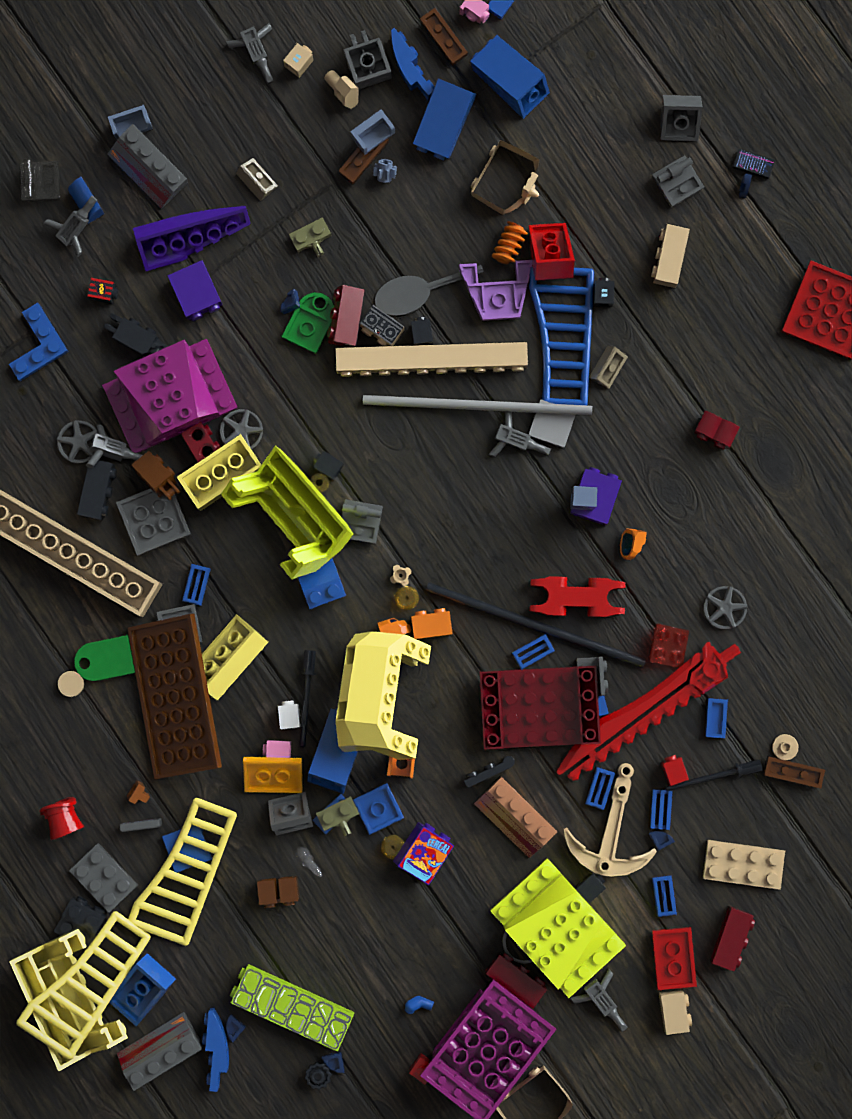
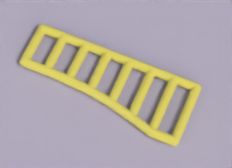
M199 798L193 799L187 818L168 858L150 884L134 902L128 917L131 923L143 931L184 946L189 944L237 817L236 812ZM201 807L228 817L225 827L222 828L195 818L198 808ZM194 825L221 835L218 845L215 846L188 836L191 826ZM187 843L213 853L214 856L211 864L179 853L183 844ZM177 860L207 872L203 883L169 869L173 862ZM163 877H167L201 891L196 901L157 885ZM151 893H155L190 906L194 910L189 919L144 901ZM142 909L187 926L184 936L182 937L136 920L139 910Z
M114 911L98 935L72 967L49 988L28 1003L16 1022L17 1026L68 1060H71L149 942L151 935L135 926L120 913ZM116 921L141 937L135 948L110 931ZM105 937L130 954L125 964L98 947ZM93 953L120 971L114 981L86 963ZM81 969L109 989L101 998L73 979V975ZM66 983L98 1006L90 1015L56 991ZM50 997L86 1021V1024L81 1032H78L39 1004ZM33 1011L75 1039L69 1050L26 1022Z

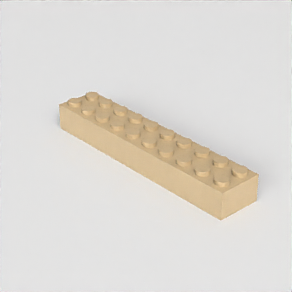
M0 490L1 536L133 613L144 617L160 590L162 583Z

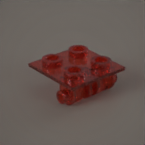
M656 623L654 639H652L653 645L651 644L652 649L648 657L650 662L680 668L684 662L689 631Z

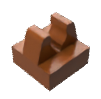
M136 780L126 796L128 801L134 804L138 800L147 803L150 796L144 791L145 786L143 783Z

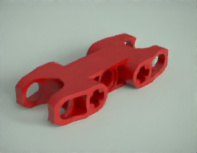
M549 576L541 579H531L530 586L544 588L548 593V599L542 605H530L529 611L542 613L547 616H566L567 607H588V617H608L625 614V608L613 607L608 603L607 595L612 589L625 588L626 582L608 578H588V587H567V577Z

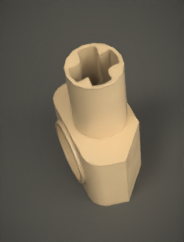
M334 70L329 71L325 75V81L334 89V95L344 106L352 109L358 104V88L347 76L340 77Z

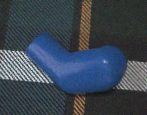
M415 996L406 1002L405 1011L408 1014H413L414 1011L421 1007L431 1011L434 1001L421 996Z

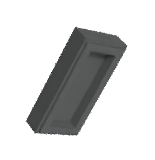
M159 818L120 824V830L126 832L157 828L162 825V821Z

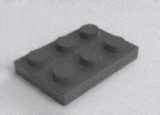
M99 843L69 870L109 913L138 886Z

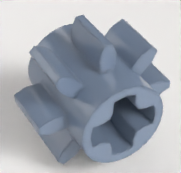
M381 159L378 164L375 163L373 176H377L379 182H391V179L395 178L397 166H393L391 160Z

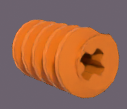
M507 221L509 226L504 227L505 232L501 234L502 239L498 240L499 246L495 247L496 253L492 254L495 260L503 264L515 263L512 255L518 256L519 254L515 251V248H522L518 241L524 242L525 239L521 235L528 234L523 227Z

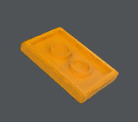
M243 758L244 792L302 793V758Z

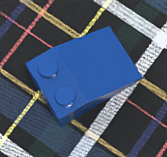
M333 558L316 572L298 577L309 609L346 596Z
M146 954L125 977L109 1003L137 1026L165 994L176 978L149 954Z

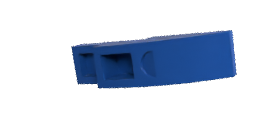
M393 28L391 30L393 54L404 82L411 91L418 87L425 98L430 101L435 87L430 80H425L422 76L424 75L423 71L416 65L418 63L417 51L413 46H408L406 43L407 39L401 31L397 32Z
M210 1008L209 1012L205 1013L204 1025H207V1033H203L202 1045H206L205 1051H213V1053L209 1054L208 1065H212L211 1073L207 1075V1085H210L209 1091L217 1092L220 1086L221 1072L227 1073L229 1069V1048L222 1021L215 1008Z

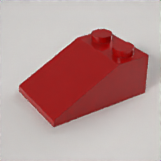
M566 223L528 225L535 280L573 278L575 259Z

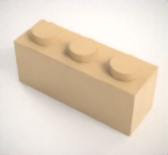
M667 224L665 230H661L659 240L662 241L661 248H657L655 259H658L657 266H653L651 277H654L653 283L676 288L690 229Z

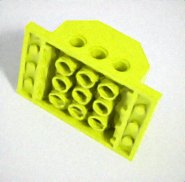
M548 858L490 910L503 924L505 931L555 987L558 990L561 989L568 998L626 946Z

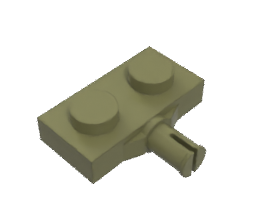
M323 217L289 234L297 252L306 248H313L317 257L320 254L321 256L324 254L319 244L324 239L332 236Z
M350 796L316 813L324 831L340 826L345 837L347 833L348 835L351 834L347 822L359 815V812Z

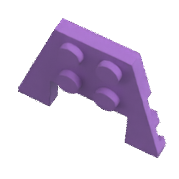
M532 260L515 261L516 281L478 283L476 263L459 264V271L481 321L520 318Z

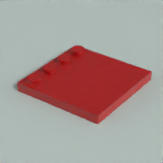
M810 261L781 332L852 360V277Z

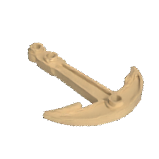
M628 763L621 764L618 767L619 776L615 779L611 797L612 804L599 853L595 854L586 850V847L575 839L568 828L564 829L567 846L579 863L594 873L604 876H622L635 872L644 867L657 852L655 849H652L642 855L629 857V860L615 858L624 805L628 800L631 787L630 777L634 773L633 767ZM625 767L630 770L628 775L623 773ZM620 786H623L625 788V792L623 794L619 793L618 791ZM604 862L608 864V868L606 870H603L601 868V865Z

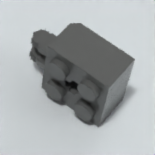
M365 30L361 31V38L364 43L357 45L354 34L349 35L352 47L343 50L353 83L358 90L392 79L391 69L380 38L369 41Z

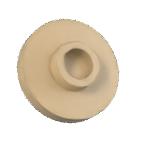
M67 671L60 676L58 688L65 696H77L84 688V679L75 671Z
M779 735L773 741L772 750L777 758L790 760L798 752V743L791 735Z

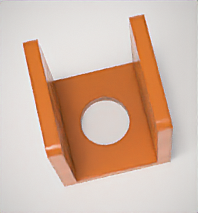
M389 756L387 776H406L413 779L415 758L406 759L407 767L399 769L396 765L398 759Z

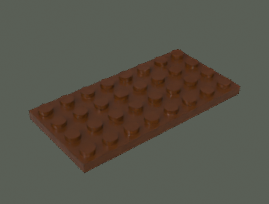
M187 614L128 627L154 779L221 768V758L195 614Z

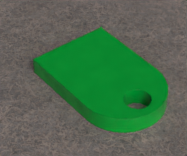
M310 293L300 300V308L295 309L282 338L317 354L328 328L331 326L332 319H330V313L334 305L326 295ZM323 299L326 302L325 306L317 308L315 306L316 300Z
M129 635L83 645L75 656V668L78 674L84 679L99 681L135 673ZM83 658H87L90 661V666L87 669H83L80 666V661Z

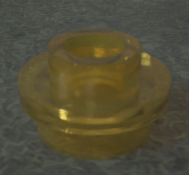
M321 473L313 475L310 480L320 493L326 491L329 486L328 478ZM322 480V486H317L316 481Z

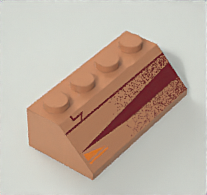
M501 776L474 803L529 858L557 833Z

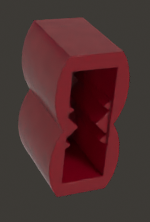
M705 410L694 433L697 434L698 439L704 442L710 440L714 442L716 448L724 450L725 448H730L740 427Z

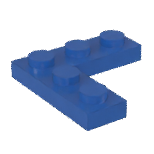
M39 303L22 312L41 345L9 364L19 381H22L69 352Z

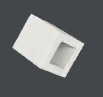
M294 701L282 702V706H278L280 729L301 727L299 704H294Z

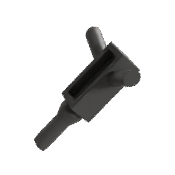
M270 23L266 24L258 32H256L254 26L240 32L242 39L226 41L229 48L246 46L253 64H256L261 69L267 84L274 80L267 67V54L260 39L272 30Z
M94 196L89 198L83 208L73 211L64 224L49 219L43 223V225L59 230L56 237L66 246L73 244L77 257L83 252L77 237L89 222L87 219L88 213L98 201Z
M505 411V425H499L494 438L499 443L488 455L496 457L506 444L523 451L526 449L535 450L549 455L551 448L536 443L530 438L531 435L513 429L512 412Z
M96 425L98 434L95 433L90 447V452L94 454L86 466L93 468L101 456L121 462L122 458L137 461L143 455L126 448L127 444L106 437L104 427Z
M608 969L601 983L595 978L584 987L587 994L571 997L575 1004L593 1000L603 1015L610 1017L623 1032L628 1026L618 1015L616 1004L605 991L613 976L612 971Z

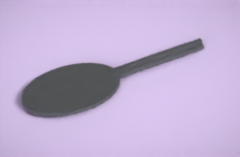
M477 266V274L482 273V266ZM460 272L430 283L417 276L398 277L387 282L379 289L375 297V304L377 308L387 315H406L416 311L425 304L429 298L430 290L462 280L463 278Z

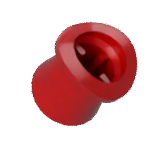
M67 797L40 809V814L44 815L45 819H48L50 840L63 837L84 827L74 810V805L77 803L75 797Z

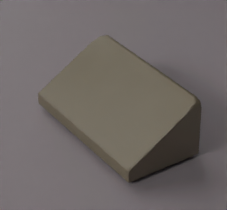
M254 158L242 164L236 173L260 201L278 187Z
M607 346L589 378L609 389L628 356L614 346Z

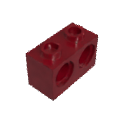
M202 422L181 433L197 462L206 458L203 455L206 448H212L213 452L221 448L217 441L213 442L210 436L213 433L209 426H204ZM196 432H203V438L201 440H194V434Z

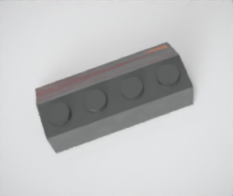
M134 124L117 139L107 154L161 209L188 184L187 178Z
M183 1012L119 1051L117 1056L124 1076L133 1091L200 1051L204 1045H202V1041Z

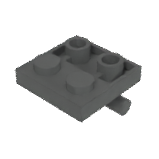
M685 155L652 174L654 181L671 208L704 189V185L691 166L693 164L690 157L686 158Z
M345 499L342 519L353 532L350 540L376 544L383 506Z

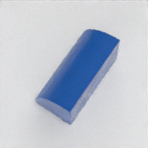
M82 177L76 179L68 188L79 209L83 208L89 198L93 196ZM98 202L95 203L88 213V224L105 214Z

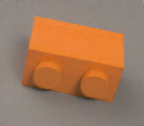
M445 608L434 609V613L426 614V611L415 612V616H411L414 639L452 635L450 611L446 612Z

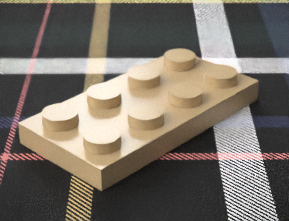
M707 840L703 879L781 890L785 851Z

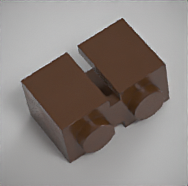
M297 876L280 877L278 879L280 898H278L276 878L258 880L259 905H264V908L276 907V903H283L284 906L295 905V901L299 900Z

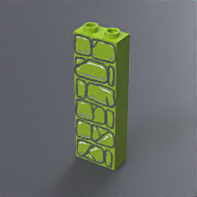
M248 964L246 969L242 968L238 979L241 981L238 987L234 986L230 997L233 998L232 1004L338 1052L354 1016L353 1011Z

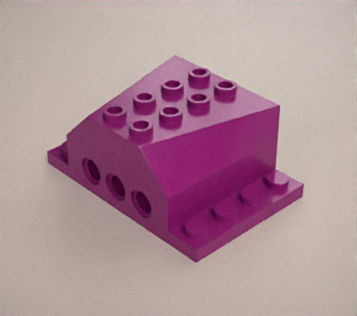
M184 339L115 370L114 373L117 379L102 385L130 449L135 453L142 452L178 436L199 422L204 424L238 409L207 339L191 346Z
M493 979L484 992L479 989L433 1050L432 1060L420 1076L474 1119H489L556 1031V1028Z

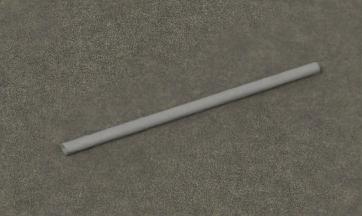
M363 395V405L592 415V406Z

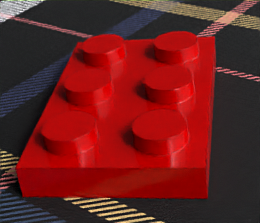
M691 927L652 930L657 989L697 987Z

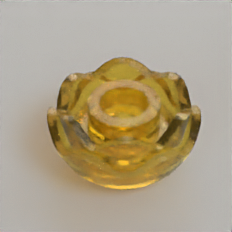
M410 586L401 587L395 594L396 604L401 609H413L419 602L417 590Z
M390 835L384 838L381 844L383 855L389 859H395L404 845V841L397 835Z

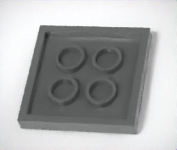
M151 489L116 502L137 556L191 535L176 494L169 501L164 495L158 497Z

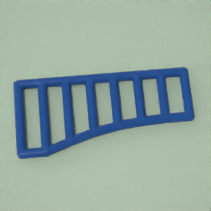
M532 266L530 268L529 289L535 306L542 341V400L553 404L587 406L594 270L590 268H574L573 275L587 276L586 287L540 285L535 280ZM538 292L586 295L585 306L541 303ZM543 311L585 313L584 324L548 323L545 320ZM548 330L584 332L583 343L549 341ZM550 349L583 351L582 362L550 360ZM551 368L582 370L581 381L551 379ZM550 387L581 388L580 400L550 398Z

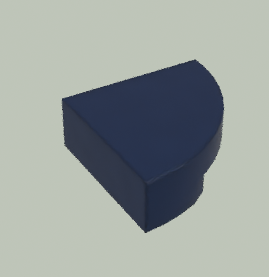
M745 174L742 177L739 197H747L752 175Z
M295 289L287 293L288 296L284 303L281 304V312L283 314L300 308L298 291Z
M652 831L648 833L658 851L675 842L665 832Z
M232 1014L227 1020L226 1030L229 1039L234 1042L246 1026Z
M341 1052L322 1055L323 1062L328 1068L337 1073L345 1072Z

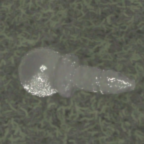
M305 847L298 848L295 851L296 860L302 862L303 866H307L315 875L321 877L320 868L312 861L314 857L310 855L309 850Z

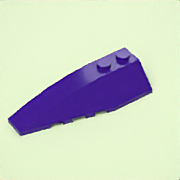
M246 206L179 215L135 227L133 231L145 270L148 271L183 261L188 258V255L202 251L203 247L211 243L215 244L220 241V238L227 234L230 236L251 223Z

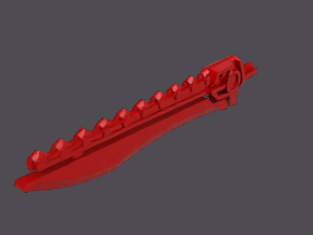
M707 642L702 648V653H696L651 691L623 708L600 718L601 744L687 681L689 671L702 661V664L691 673L688 685L597 753L595 749L601 744H574L557 770V774H563L585 756L589 755L590 758L567 775L572 781L578 780L582 769L586 770V772L592 771L595 760L604 762L609 751L613 753L619 752L622 742L627 744L633 743L635 733L640 735L646 734L650 723L654 724V726L660 725L662 715L672 716L676 705L685 707L690 696L698 698L701 694L703 695L728 678L726 663L741 653L738 646L734 643L719 654L711 646V643Z

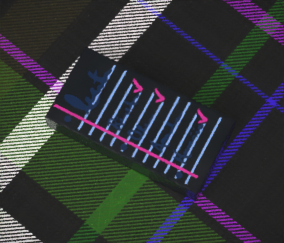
M738 149L733 168L769 179L775 160Z

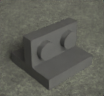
M306 792L268 801L272 831H275L276 835L313 827Z

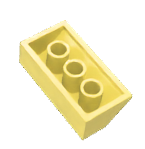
M240 434L177 476V479L196 507L201 511L222 497L221 493L231 478L257 472L261 463Z
M237 614L202 653L208 692L216 700H219L268 643L264 637Z

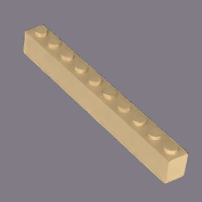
M527 342L336 348V371L342 377H350L352 373H360V376H371V373L387 376L390 375V372H398V375H408L409 372L416 371L417 374H428V371L446 374L449 370H455V373H466V370L483 373L486 372L485 369H493V372H504L505 369H512V371L519 372L524 371V368L528 366Z

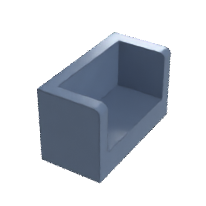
M144 105L108 117L116 140L132 124L141 133L153 129Z
M379 110L350 132L352 139L365 155L395 133V127L384 112Z
M574 486L572 488L570 509L594 510L597 507L596 487Z

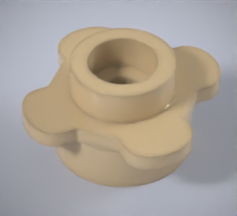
M395 565L393 567V576L390 578L391 582L401 583L402 586L408 585L411 569Z

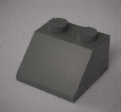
M663 95L661 140H699L703 108L701 96Z

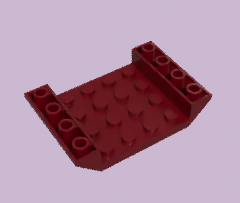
M596 666L480 672L484 749L601 744Z

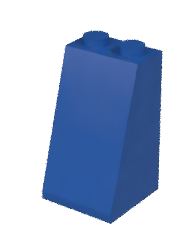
M498 35L489 40L485 47L476 53L470 61L474 72L523 119L550 93L545 74Z
M438 78L413 142L414 145H417L416 149L427 153L428 150L434 152V157L444 160L445 157L450 158L477 94Z
M336 708L335 710H330L308 773L307 782L344 794L358 751L343 752L338 747L335 722Z

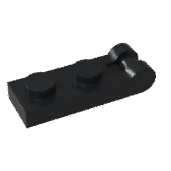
M505 756L503 761L497 765L493 762L484 766V771L477 773L475 770L467 774V779L464 782L467 788L511 768L515 761L513 757Z

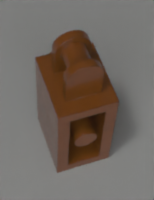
M148 451L135 461L132 467L136 474L158 497L164 495L170 501L174 494L180 493L175 486L177 483L173 477L175 473L169 466L165 468L162 465L164 462L157 454L154 456Z

